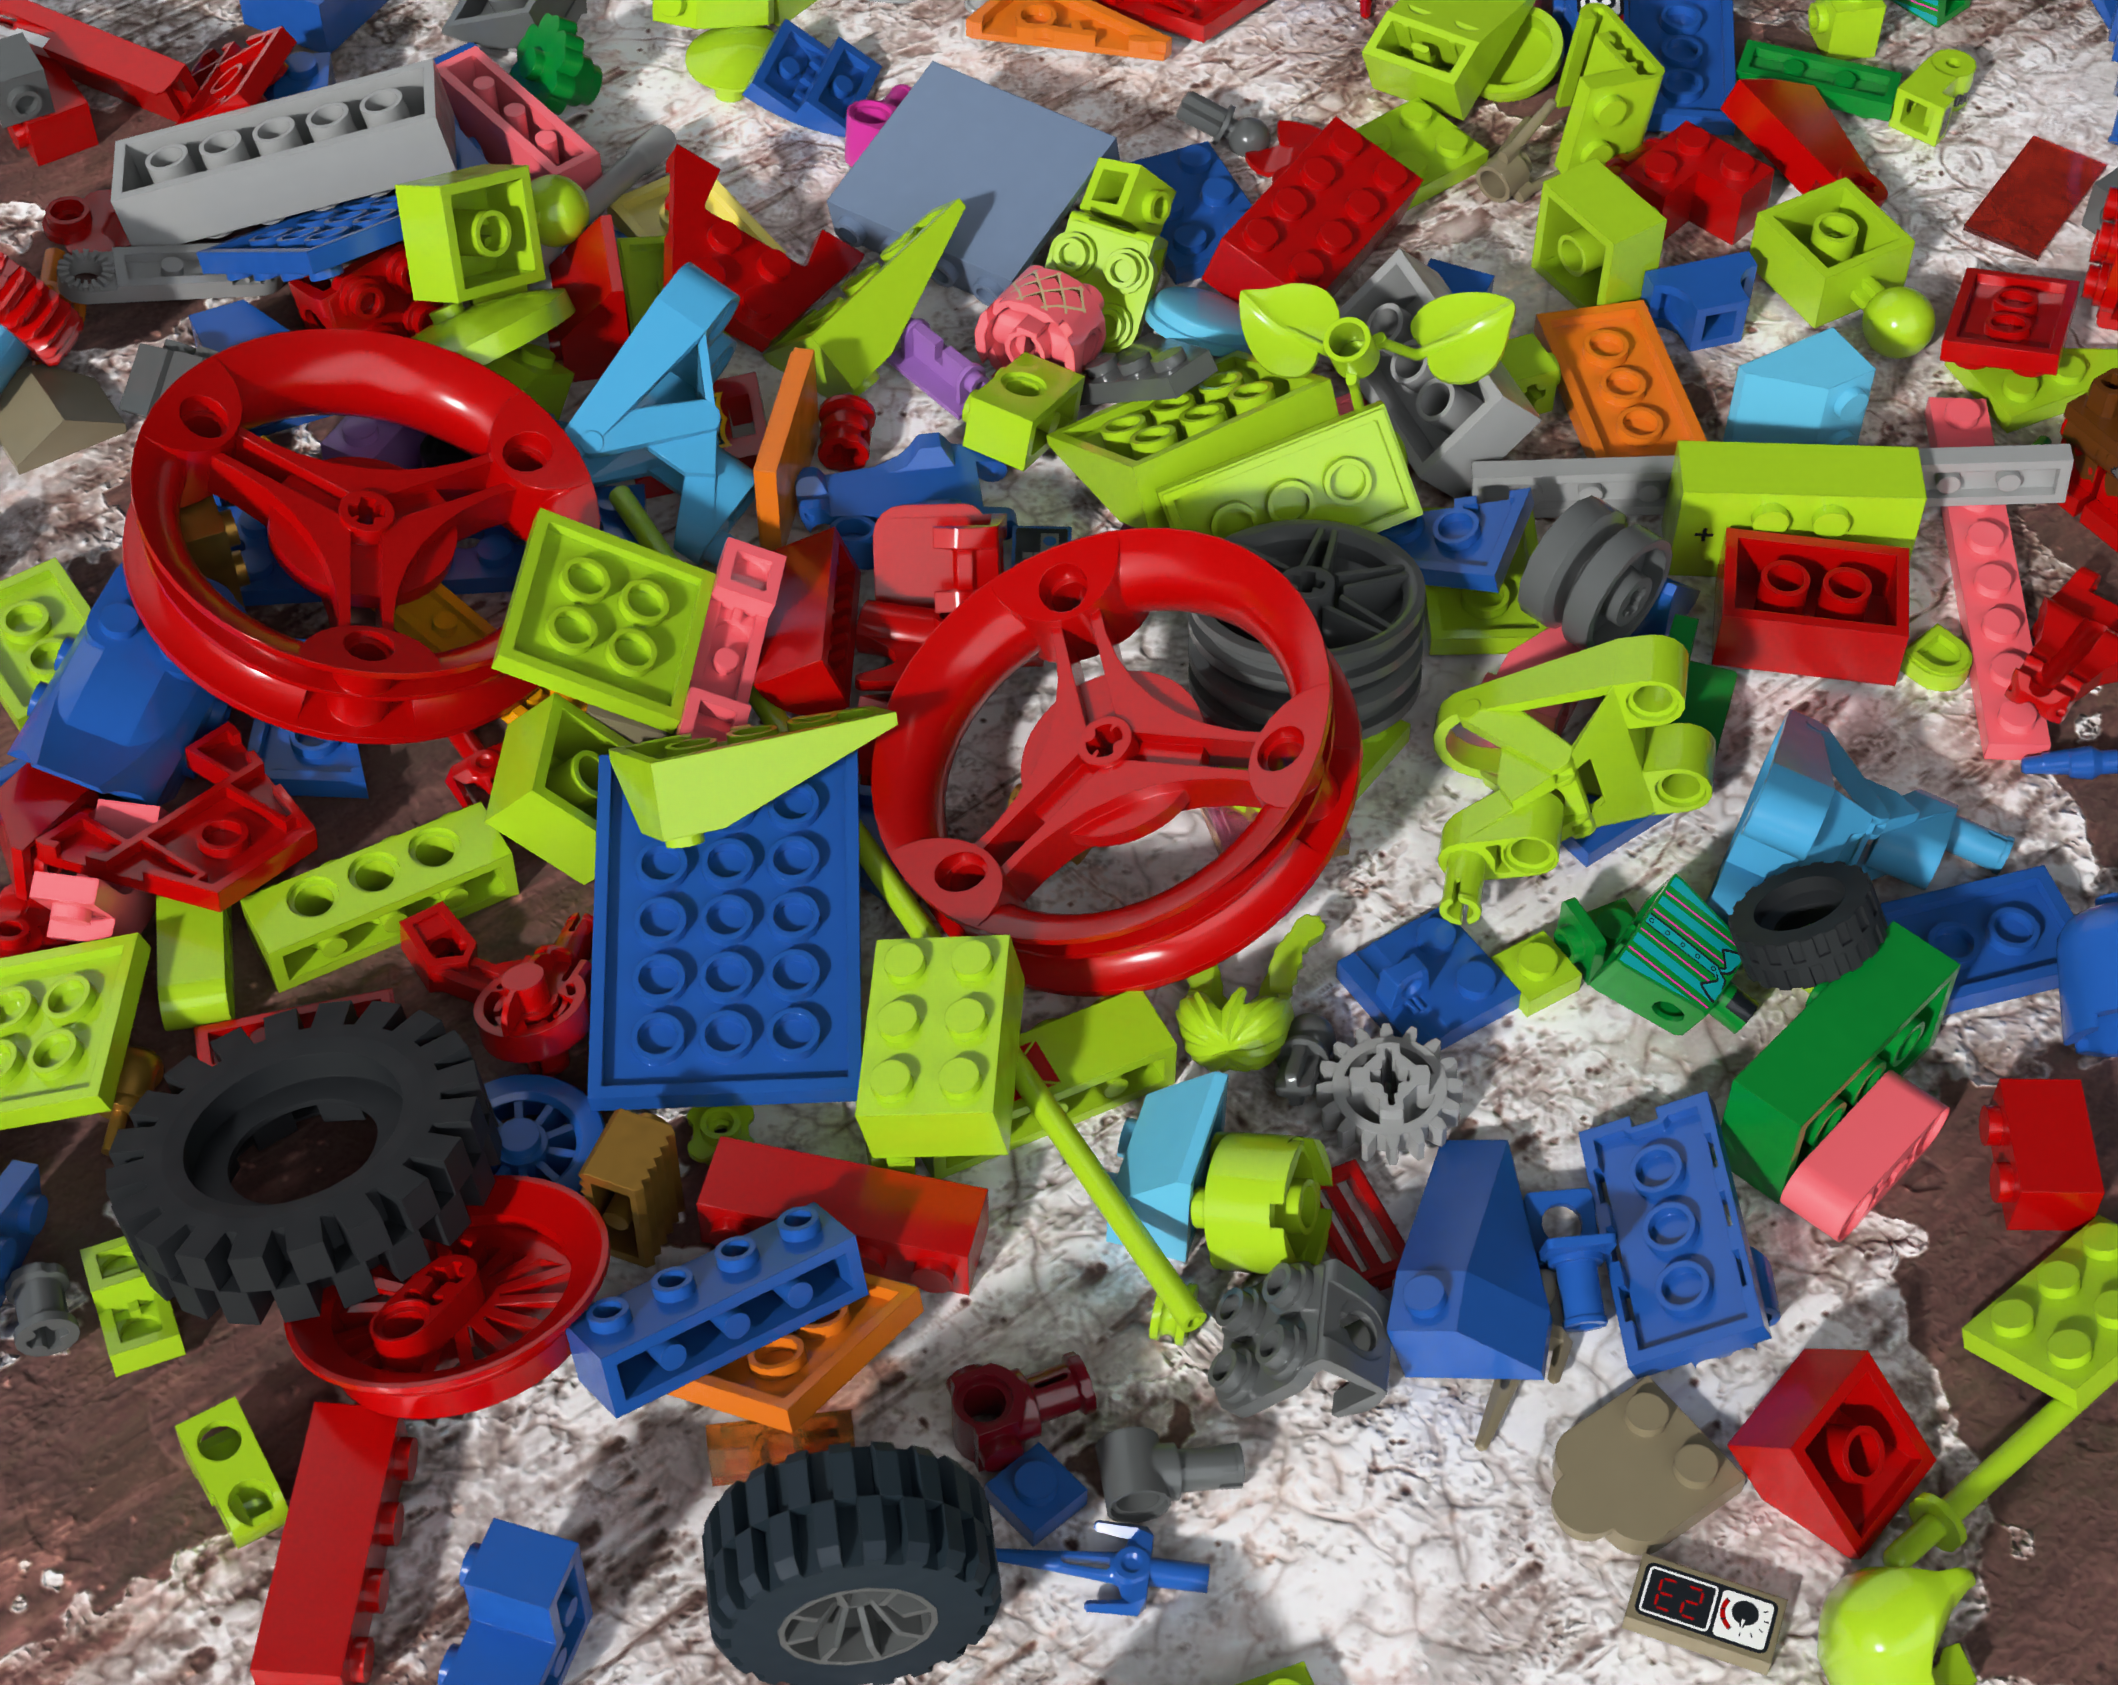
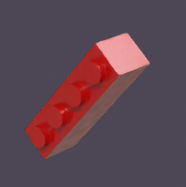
M720 1136L697 1201L701 1242L717 1246L728 1238L743 1236L777 1220L783 1212L791 1208L806 1206L816 1202L856 1236L864 1273L914 1284L918 1288L930 1293L940 1294L949 1291L964 1295L970 1294L989 1228L987 1188Z
M314 1402L251 1661L250 1672L255 1685H358V1683H368L374 1664L375 1644L373 1637H368L373 1614H383L387 1605L390 1577L388 1569L384 1568L388 1546L398 1547L404 1525V1506L402 1502H398L402 1482H411L414 1479L418 1462V1441L416 1437L408 1436L404 1418L382 1415L365 1408L363 1405Z

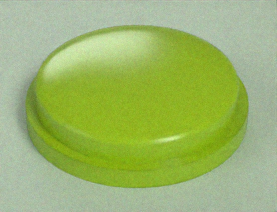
M1535 6L1531 8L1479 96L1495 102H1514L1538 93L1550 83L1561 66L1565 49L1561 29L1550 14Z

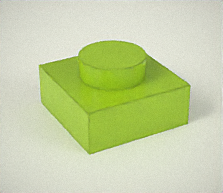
M1544 930L1491 957V960L1521 992L1518 1008L1526 1017L1580 990L1583 974L1571 963Z

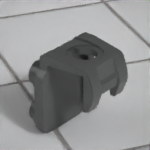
M1328 1259L1316 1266L1308 1261L1292 1264L1280 1263L1259 1284L1244 1289L1238 1287L1230 1289L1222 1297L1216 1309L1215 1319L1217 1324L1222 1327L1224 1334L1223 1348L1214 1358L1208 1372V1382L1214 1388L1221 1408L1240 1418L1250 1417L1300 1393L1309 1385L1315 1374L1322 1370L1349 1381L1348 1385L1333 1394V1416L1339 1418L1359 1414L1376 1407L1387 1395L1391 1341L1386 1329L1391 1302L1355 1270L1337 1259ZM1349 1314L1359 1318V1320L1345 1327L1340 1326V1319Z

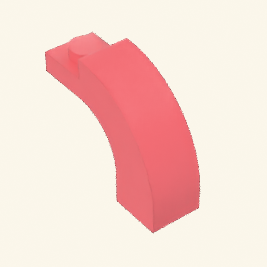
M98 799L94 820L123 838L130 839L170 813L161 806ZM34 871L29 897L51 910L46 937L83 943L136 932L141 934L156 909V895L80 873L72 876Z

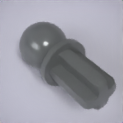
M1189 91L1184 95L1177 109L1176 116L1179 120L1212 136L1211 143L1217 145L1222 137L1228 139L1230 149L1239 156L1245 157V152L1267 149L1270 145V132L1265 123L1254 117H1245L1240 120L1232 118L1236 109L1233 105L1226 109L1194 91Z
M1303 1013L1294 1017L1285 1044L1281 1047V1052L1276 1057L1279 1071L1274 1083V1090L1277 1096L1288 1098L1290 1106L1303 1105L1305 1097L1313 1095L1317 1081L1320 1080V1064L1322 1061H1330L1333 1045L1336 1043V1035L1331 1023L1323 1016L1315 1013Z

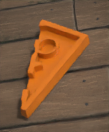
M988 0L966 18V36L972 39L1165 61L1172 55V37L1093 0Z

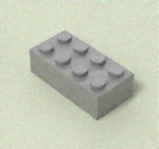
M1399 248L1339 309L1341 318L1355 317L1362 320L1368 326L1372 335L1383 332L1390 340L1412 348H1421L1411 334L1410 326L1412 319L1428 302L1453 293L1438 272ZM1381 349L1379 350L1380 359L1376 369L1367 377L1360 379V389L1368 402L1371 404L1381 400L1385 404L1393 429L1400 435L1407 450L1408 462L1418 477L1454 498H1462L1471 490L1472 461H1501L1542 421L1501 361L1483 379L1471 384L1455 385L1444 383L1435 378L1428 367L1427 358L1414 361Z

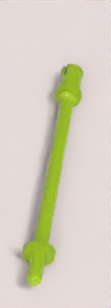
M2118 1377L2078 1411L2055 1398L2051 1399L1942 1498L1927 1492H1922L1908 1505L1909 1515L1913 1524L1883 1552L1885 1567L1910 1568L1934 1546L1943 1551L1954 1552L1967 1540V1532L1962 1520L2118 1380Z

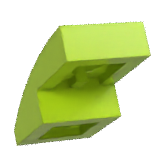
M125 1236L81 1249L80 1254L90 1292L98 1313L115 1376L119 1377L186 1355L171 1301H165L149 1285L144 1272L141 1273Z

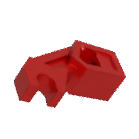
M443 901L399 921L401 949L429 993L443 991L475 1004L478 995L489 983L503 975L509 968L521 964L523 959L497 963L496 965L478 958L476 940ZM451 952L454 954V956L443 957Z

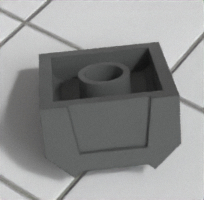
M460 0L443 26L441 33L465 43L474 42L477 46L517 53L518 44L525 37L531 24L539 25L546 13L558 15L577 23L581 15L587 13L586 0Z

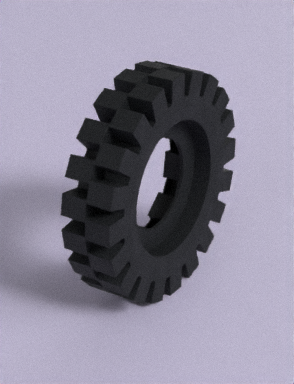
M352 1000L319 1003L311 1028H304L297 1008L264 1017L266 1040L253 1044L244 1030L239 1027L210 1042L219 1062L212 1067L189 1055L165 1073L164 1077L172 1094L150 1090L145 1092L129 1112L135 1128L119 1129L109 1151L115 1167L105 1170L106 1192L112 1203L111 1208L141 1273L144 1272L149 1285L165 1301H169L176 1296L182 1311L207 1320L221 1307L229 1324L261 1325L275 1300L284 1322L287 1323L320 1316L323 1289L330 1286H336L344 1308L379 1295L370 1270L380 1265H383L403 1282L431 1263L422 1238L451 1246L471 1224L465 1205L484 1206L496 1182L491 1166L501 1165L502 1140L497 1130V1127H499L468 1045L455 1030L446 1033L441 1019L420 1009L407 1019L402 1004L374 1000L360 1018L357 1016ZM320 1114L324 1122L365 1120L368 1114L377 1124V1142L366 1163L346 1179L318 1193L285 1203L263 1204L244 1198L231 1186L232 1180L241 1168L237 1160L241 1154L253 1144L261 1151L299 1130L296 1124L297 1121Z

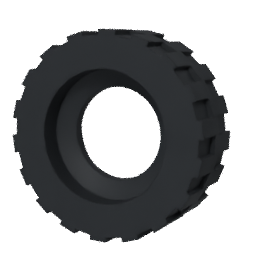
M1824 861L1813 862L1811 865L1796 866L1787 869L1786 872L1770 876L1764 880L1765 882L1748 890L1745 893L1746 896L1741 901H1737L1733 906L1734 912L1728 918L1729 931L1748 977L1753 982L1758 981L1761 987L1768 989L1774 987L1779 988V990L1790 991L1792 988L1803 987V989L1816 987L1817 984L1827 981L1832 982L1841 978L1843 974L1849 971H1855L1863 965L1862 963L1869 957L1872 958L1879 951V945L1884 943L1887 937L1885 929L1888 928L1868 873H1863L1862 868L1855 864L1850 866L1840 861H1834L1833 863H1824Z

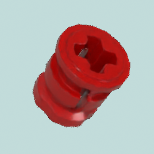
M834 395L820 405L818 418L821 423L819 434L821 443L818 446V458L826 468L839 472L863 469L870 456L869 446L872 428L875 425L876 412L867 400L857 395Z

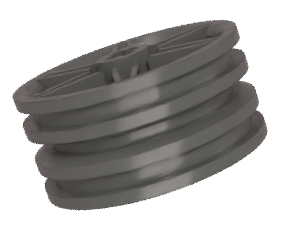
M1300 519L1270 522L1241 530L1224 538L1265 559L1281 572L1301 594L1318 623L1326 647L1330 650L1348 680L1357 703L1362 726V740L1386 730L1406 715L1416 702L1421 688L1425 581L1419 566L1404 549L1386 537L1370 530L1350 524L1325 520ZM1188 612V679L1190 690L1196 703L1209 718L1224 728L1261 732L1277 710L1291 699L1283 672L1274 657L1260 641L1239 627L1217 618Z

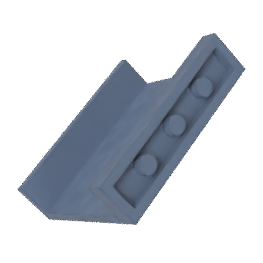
M932 61L827 199L835 233L850 246H863L880 254L932 209L960 198L966 208L930 278L943 287L950 288L954 286L970 293L986 306H990L1036 258L1088 186L1098 158L1120 161L1117 137Z

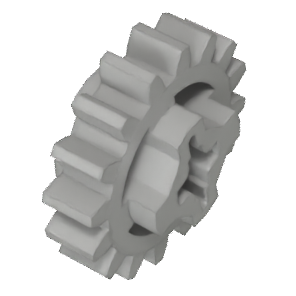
M1383 1023L1380 1037L1372 1039L1363 1028L1355 1030L1354 1047L1351 1048L1347 1044L1337 1041L1333 1045V1061H1322L1320 1064V1084L1316 1085V1106L1322 1108V1127L1324 1131L1338 1129L1337 1146L1342 1150L1350 1147L1355 1142L1361 1144V1160L1366 1162L1374 1156L1376 1150L1386 1152L1389 1165H1397L1399 1151L1407 1149L1417 1160L1423 1159L1425 1141L1429 1140L1431 1143L1442 1147L1446 1143L1447 1126L1457 1127L1460 1121L1459 1103H1463V1080L1457 1079L1456 1058L1445 1057L1440 1059L1441 1041L1437 1038L1428 1041L1424 1045L1417 1043V1028L1413 1026L1409 1027L1403 1037L1393 1036L1390 1023ZM1386 1082L1391 1084V1094H1394V1105L1388 1104V1093H1385Z

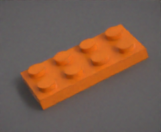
M1644 299L1536 314L1534 333L1545 350L1553 353L1559 363L1561 381L1557 388L1586 458L1673 456L1676 452L1678 440L1707 441Z

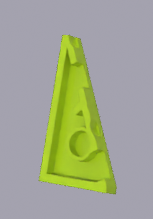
M2064 348L2057 376L2045 374L2040 377H2024L2014 373L2013 370L1993 367L1969 370L1957 366L1954 362L1945 361L1944 365L1974 398L1986 399L1989 415L2006 433H2010L2063 414L2067 403L2088 392L2094 378L2112 368H2118V349Z

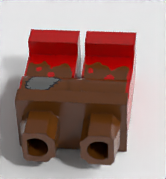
M2112 368L2094 378L2088 392L2066 405L2063 415L2066 419L2061 426L2060 434L2062 440L2060 444L2071 445L2074 462L2065 503L2057 504L2073 517L2082 513L2079 522L2118 553V368Z

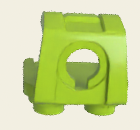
M1073 210L1069 216L1065 232L1056 236L1051 243L1045 268L1062 271L1082 284H1091L1102 294L1104 299L1102 313L1105 317L1106 340L1101 352H1114L1117 354L1140 338L1145 323V312L1148 303L1154 297L1162 274L1168 240L1152 233L1136 231L1097 216Z

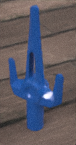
M1104 1520L1096 1521L1094 1529L1097 1532L1129 1539L1125 1547L1117 1552L996 1548L998 1562L1113 1584L1119 1589L1121 1599L1087 1600L1084 1603V1610L1086 1612L1138 1616L1146 1609L1148 1587L1199 1593L1208 1592L1210 1563L1152 1557L1154 1535L1148 1526ZM1065 1562L1109 1565V1568L1106 1570Z

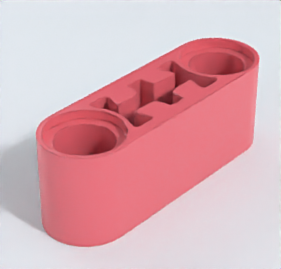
M1889 1070L1799 1165L1786 1184L1780 1198V1203L1838 1243L1842 1242L1932 1144L1949 1116L1950 1107L1895 1071Z

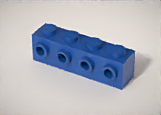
M812 1202L806 1206L791 1208L783 1212L777 1220L743 1236L728 1238L719 1243L714 1250L680 1266L665 1268L656 1273L651 1280L624 1293L594 1302L565 1331L579 1381L617 1419L869 1295L856 1236L816 1202Z

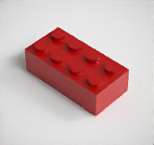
M1335 116L1221 238L1202 280L1225 297L1238 303L1242 290L1266 289L1290 283L1315 285L1334 297L1399 224L1424 180Z

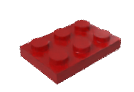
M1967 267L1942 339L1940 361L1954 362L1957 366L1969 370L1993 367L2013 370L2014 373L2024 377H2040L2045 374L2057 376L2078 300L2080 281Z

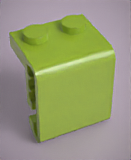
M1588 3L1580 9L1555 95L1557 108L1571 106L1554 166L1560 173L1593 158H1597L1603 165H1606L1607 161L1616 155L1629 154L1642 145L1665 73L1661 63L1609 6L1601 3Z

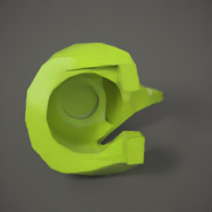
M1865 1567L1842 1577L1827 1594L1819 1617L1817 1657L1829 1685H1974L1977 1682V1677L1960 1643L1944 1647L1939 1663L1932 1669L1937 1646L1952 1611L1965 1593L1976 1583L1973 1572L1968 1568L1962 1567L1942 1571L1908 1567Z

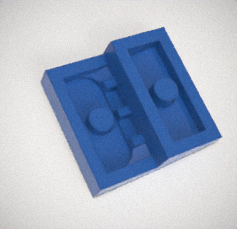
M785 19L776 30L742 95L762 108L792 123L825 134L845 137L846 113L849 105L856 101L866 100L882 66L841 37H838L832 46L828 48L791 21Z

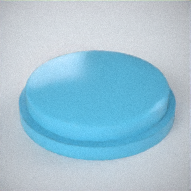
M1185 286L1164 288L1158 292L1155 298L1149 301L1145 312V320L1154 331L1164 338H1171L1209 349L1211 355L1223 357L1236 350L1252 354L1241 327L1238 302L1208 290Z

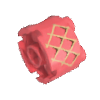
M1040 265L1029 266L979 317L974 334L976 351L982 364L989 359L991 365L996 369L992 375L993 378L999 368H1006L1022 353L1028 352L1082 374L1085 371V366L1099 356L1106 340L1105 317L1102 313L1104 307L1102 294L1091 284H1082L1062 271L1047 269Z

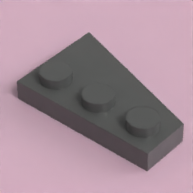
M1149 332L1119 353L1112 352L1102 355L1085 366L1087 374L1084 375L1085 381L1080 406L1176 399L1217 372L1218 368L1209 349L1171 338L1166 339L1163 336Z

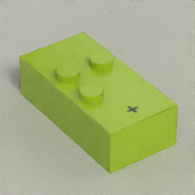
M1678 440L1661 523L1662 537L1670 543L1673 554L1668 575L1716 577L1726 527L1909 548L1910 562L1927 500L1919 448Z

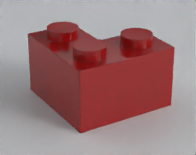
M1686 120L1621 172L1620 178L1667 219L1664 240L1689 221L1733 246L1754 229L1757 213L1767 209L1775 169Z

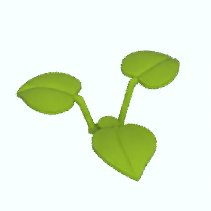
M1290 283L1266 289H1245L1240 292L1239 296L1240 321L1245 340L1255 359L1267 372L1280 378L1300 379L1313 371L1320 354L1328 356L1338 374L1346 378L1354 410L1364 407L1360 379L1367 377L1376 369L1380 359L1379 350L1381 349L1414 361L1427 358L1428 367L1433 376L1444 383L1465 385L1483 379L1496 368L1501 360L1516 314L1514 301L1497 294L1462 292L1441 296L1424 305L1412 319L1410 326L1411 334L1415 342L1421 347L1412 348L1388 339L1383 332L1372 335L1368 326L1358 318H1341L1334 298L1327 291L1315 285ZM1394 430L1408 469L1406 447L1400 435Z

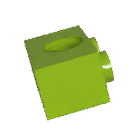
M1028 352L1022 353L1006 368H999L994 377L979 390L974 389L969 394L962 410V420L966 422L963 446L1024 472L1050 448L1046 434L1077 421L1085 376Z

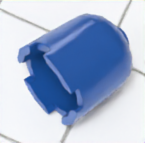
M2110 893L2099 896L2095 899V906L2087 908L2069 919L2057 937L2056 956L2063 1041L2065 1046L2075 1043L2076 1054L2084 1056L2118 1057V893Z

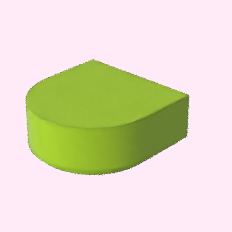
M1937 623L1906 647L1900 671L1924 688L1940 692L1951 691L1959 688L1966 682L1973 660L1972 653L1965 642Z

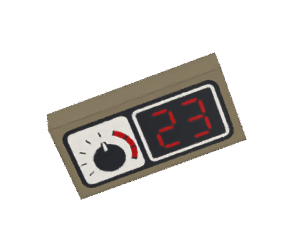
M1643 1553L1621 1628L1767 1676L1788 1599Z

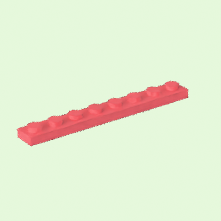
M1928 398L1924 415L1930 448L1995 446L1986 399ZM2006 505L1940 506L1963 641L1970 648L1973 658L1969 676L1984 759L2021 760L2023 757L2048 752L2051 747L2047 720L2038 713L2035 704L2031 702L2016 704L2004 696L2011 683L2015 668L2020 669L2027 654H2030L2033 649Z

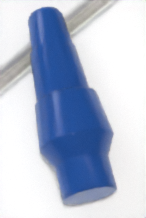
M2091 745L2042 752L2040 755L2023 757L2020 767L2024 774L2068 775L2069 778L2093 780L2102 774H2118L2117 749L2099 750Z

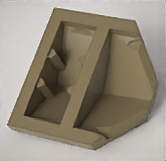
M45 364L25 366L15 373L0 396V445L19 475L127 432L125 422L96 379Z

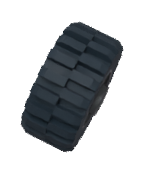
M871 1441L870 1446L851 1447L850 1442L828 1445L829 1450L811 1454L807 1449L786 1456L785 1462L774 1466L766 1463L752 1470L746 1482L738 1480L725 1490L721 1499L716 1502L704 1524L702 1545L711 1637L716 1647L735 1668L744 1674L753 1672L759 1681L776 1685L779 1682H786L790 1685H862L873 1683V1685L892 1684L895 1678L910 1674L912 1677H917L931 1672L933 1666L941 1661L950 1663L962 1656L968 1644L976 1645L985 1636L1000 1608L1002 1588L989 1501L986 1499L985 1490L978 1480L957 1461L946 1455L937 1459L930 1449L911 1445L906 1450L895 1448L892 1442Z

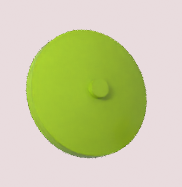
M565 288L532 290L505 295L464 308L462 302L449 303L431 312L429 316L433 324L417 333L412 339L456 352L484 366L558 326L572 316L576 309Z

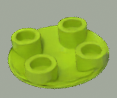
M761 26L712 28L699 35L689 45L685 55L687 70L697 82L715 90V96L720 101L727 103L741 101L745 97L742 94L775 32Z

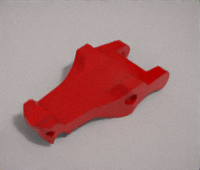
M2082 566L2056 594L2050 598L2044 597L2038 611V619L2030 630L2031 638L2035 640V646L2030 654H2027L2020 669L2015 668L2011 683L2004 696L2016 704L2026 702L2035 704L2038 713L2050 722L2060 724L2066 718L2073 704L2097 686L2118 682V605L2094 594L2101 580L2100 574Z

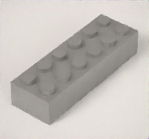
M434 58L125 138L115 141L111 203L133 247L180 245L207 237L218 239L229 235L234 230L257 224H276L288 216L311 210L326 211L336 207L339 203L365 196L380 197L395 189L396 184L457 170L454 111Z

